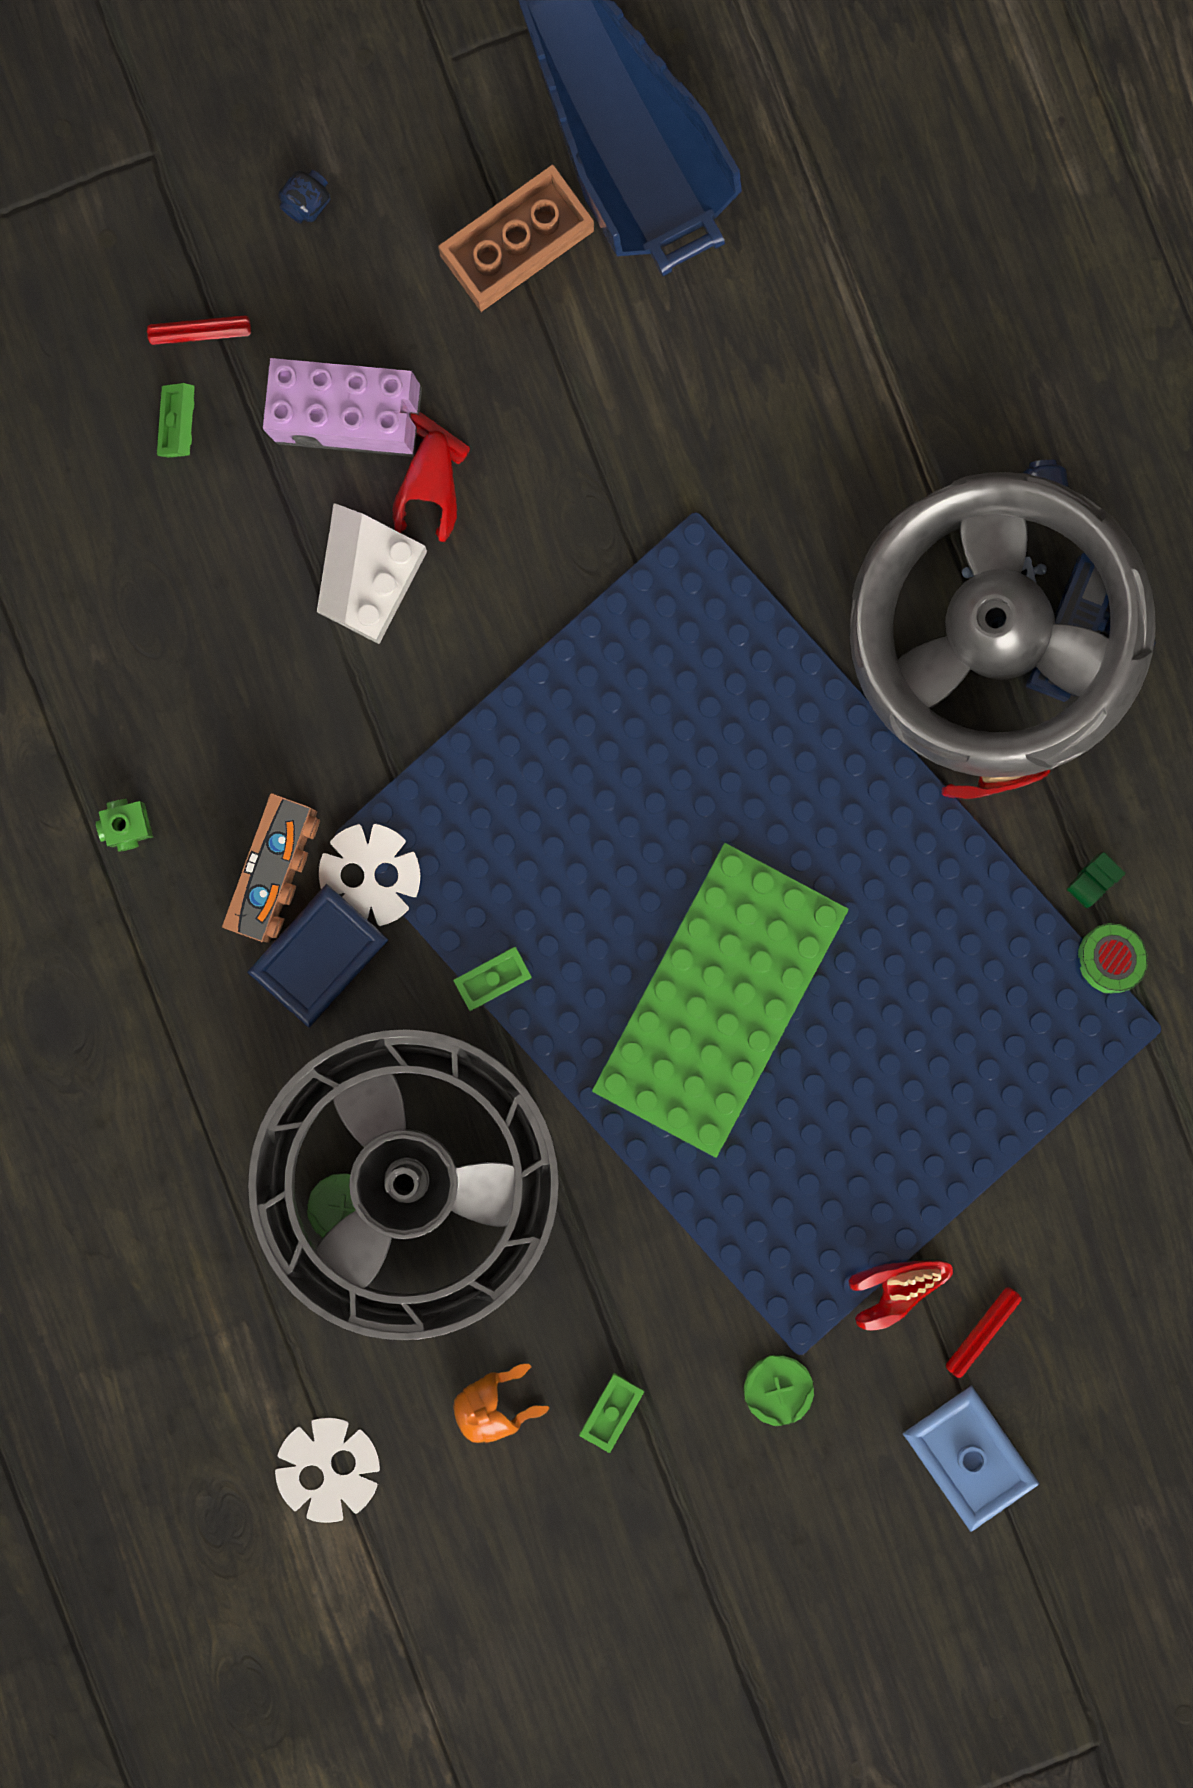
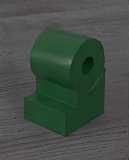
M1100 852L1078 873V876L1069 884L1066 890L1087 909L1126 873L1104 852Z

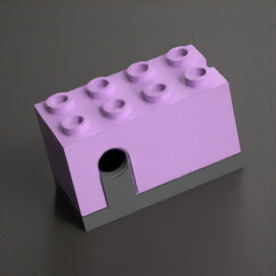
M270 358L263 430L280 445L414 457L417 428L411 420V414L419 416L422 387L412 371Z

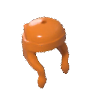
M530 1364L517 1365L507 1372H491L464 1388L463 1392L457 1395L453 1405L454 1416L458 1427L468 1440L475 1443L497 1441L516 1433L521 1423L526 1419L540 1417L548 1411V1406H532L517 1414L510 1421L504 1414L496 1410L498 1403L497 1383L521 1378L531 1368Z

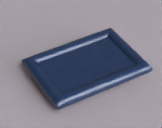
M326 883L247 973L310 1028L389 939Z

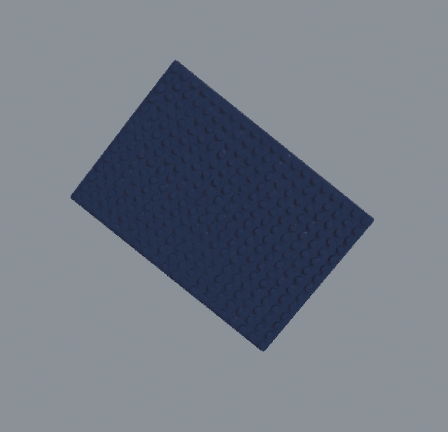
M699 513L690 514L335 833L336 836L341 831L360 824L368 844L374 824L392 829L406 840L394 857L396 858L410 852L415 853L420 868V886L417 897L396 892L409 907V910L403 916L458 977L514 947L517 948L532 978L483 1005L798 1355L806 1353L882 1284L880 1283L865 1290L854 1291L850 1289L848 1281L852 1275L882 1264L907 1262L1161 1032L1160 1024L1129 990L1122 993H1103L1088 983L1080 970L1081 963L1080 958H1078V949L1083 940L1080 935L956 798L942 795V788L945 787L943 783L909 746L903 743L886 727L873 710L869 701ZM726 843L849 910L717 1158L599 1096L592 1092L721 848ZM382 863L375 870V880L383 887H391L398 880V871L394 865Z

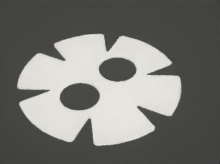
M358 824L341 831L330 841L331 845L343 858L326 853L322 854L319 866L320 886L322 889L327 883L338 894L345 893L342 898L366 919H368L369 910L372 907L378 926H382L397 920L409 910V907L396 892L417 897L420 886L419 863L414 852L394 857L406 842L397 832L374 824L369 843L367 844L362 826ZM349 863L359 865L364 871L363 883L355 888L346 886L341 880V870ZM382 863H390L398 871V880L391 887H383L375 880V870Z
M336 1418L312 1420L315 1441H312L302 1428L298 1427L283 1442L278 1457L296 1466L276 1469V1482L283 1499L294 1511H297L311 1498L306 1516L307 1519L324 1523L338 1522L343 1520L341 1499L357 1514L373 1497L377 1483L361 1477L359 1474L378 1472L380 1470L379 1459L373 1443L362 1430H358L344 1443L348 1428L347 1421ZM341 1450L351 1452L356 1460L354 1470L347 1475L337 1474L331 1466L333 1455ZM306 1466H317L324 1474L323 1484L316 1490L305 1489L299 1481L300 1472Z

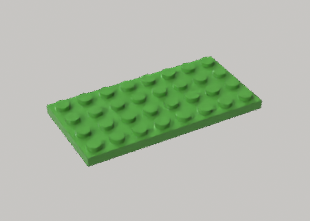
M724 843L592 1092L717 1158L849 909Z

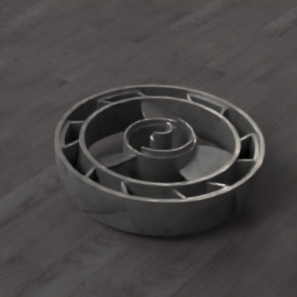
M994 472L966 476L913 503L898 513L873 542L863 560L854 585L850 619L851 654L857 678L873 710L886 727L915 752L936 764L970 775L993 778L1031 775L1053 769L1085 753L1105 738L1130 709L1141 690L1153 654L1155 639L1153 594L1146 569L1128 535L1113 517L1085 496L1067 486L1030 474ZM1026 520L1047 526L1063 534L1074 542L1092 561L1101 575L1109 599V638L1080 626L1055 624L1053 609L1043 590L1032 579L1021 574L1028 541ZM960 528L964 554L974 576L956 591L950 601L946 614L947 636L913 648L897 659L893 638V622L896 603L903 583L918 559L933 544ZM997 617H1007L1005 624L1001 628H991L993 621ZM1037 667L1044 676L1059 688L1079 697L1067 709L1050 720L1030 728L1011 732H985L965 728L940 717L930 710V708L948 697L970 670L987 678L1010 679L1021 676Z
M390 1030L366 1034L342 1042L308 1062L289 1080L269 1107L260 1125L250 1161L248 1188L253 1225L260 1246L279 1279L296 1298L319 1316L346 1330L381 1339L415 1340L445 1335L462 1329L487 1316L517 1291L539 1261L548 1242L557 1208L559 1183L556 1155L547 1124L526 1088L507 1068L481 1049L444 1034L420 1030ZM393 1073H416L439 1078L473 1096L492 1115L500 1127L509 1146L513 1165L499 1162H483L456 1167L451 1154L437 1139L421 1131L406 1129L404 1102L400 1087ZM333 1100L342 1122L364 1149L356 1158L350 1175V1195L356 1211L338 1222L315 1248L303 1227L298 1213L294 1184L295 1168L298 1154L308 1129L324 1107ZM400 1174L411 1176L414 1180V1189L411 1191L399 1189L396 1184L397 1176ZM450 1211L481 1224L506 1227L494 1249L476 1268L446 1286L425 1292L406 1294L379 1291L368 1287L384 1263L392 1238L409 1239L425 1235L437 1228L446 1219Z

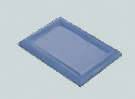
M972 1385L902 1433L970 1532L1040 1484Z

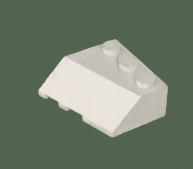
M334 503L317 612L380 644L427 553L426 547L362 513Z

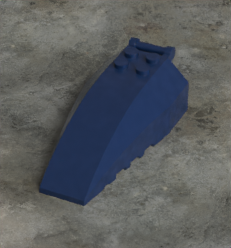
M518 0L583 196L616 256L651 254L660 274L665 276L672 272L673 267L711 247L717 249L723 246L725 241L714 219L742 191L740 170L707 112L682 82H678L668 70L666 63L653 52L645 42L642 34L633 28L614 1ZM701 227L706 231L707 234L667 255L661 249Z

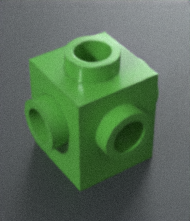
M127 799L116 800L106 804L107 810L99 811L100 820L96 821L99 839L101 842L106 841L109 847L117 846L118 852L139 847L138 841L153 837L146 806L143 802L138 801L128 804ZM123 820H125L126 826L121 831L119 827L120 823Z

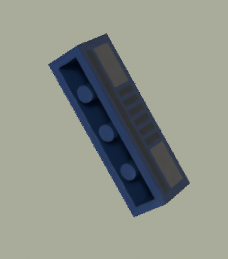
M1082 553L1076 560L1054 615L1055 624L1080 626L1096 632L1097 630L1103 632L1110 617V612L1106 611L1109 599L1101 575L1085 553ZM1037 667L1032 669L1026 687L1063 702L1070 699L1072 694L1051 682Z

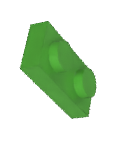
M181 383L162 386L157 446L158 456L170 458L190 455L192 414L195 405L194 385Z
M514 947L453 981L469 1011H472L531 979L532 976L517 948Z
M613 1373L579 1436L610 1453L645 1392L644 1389Z

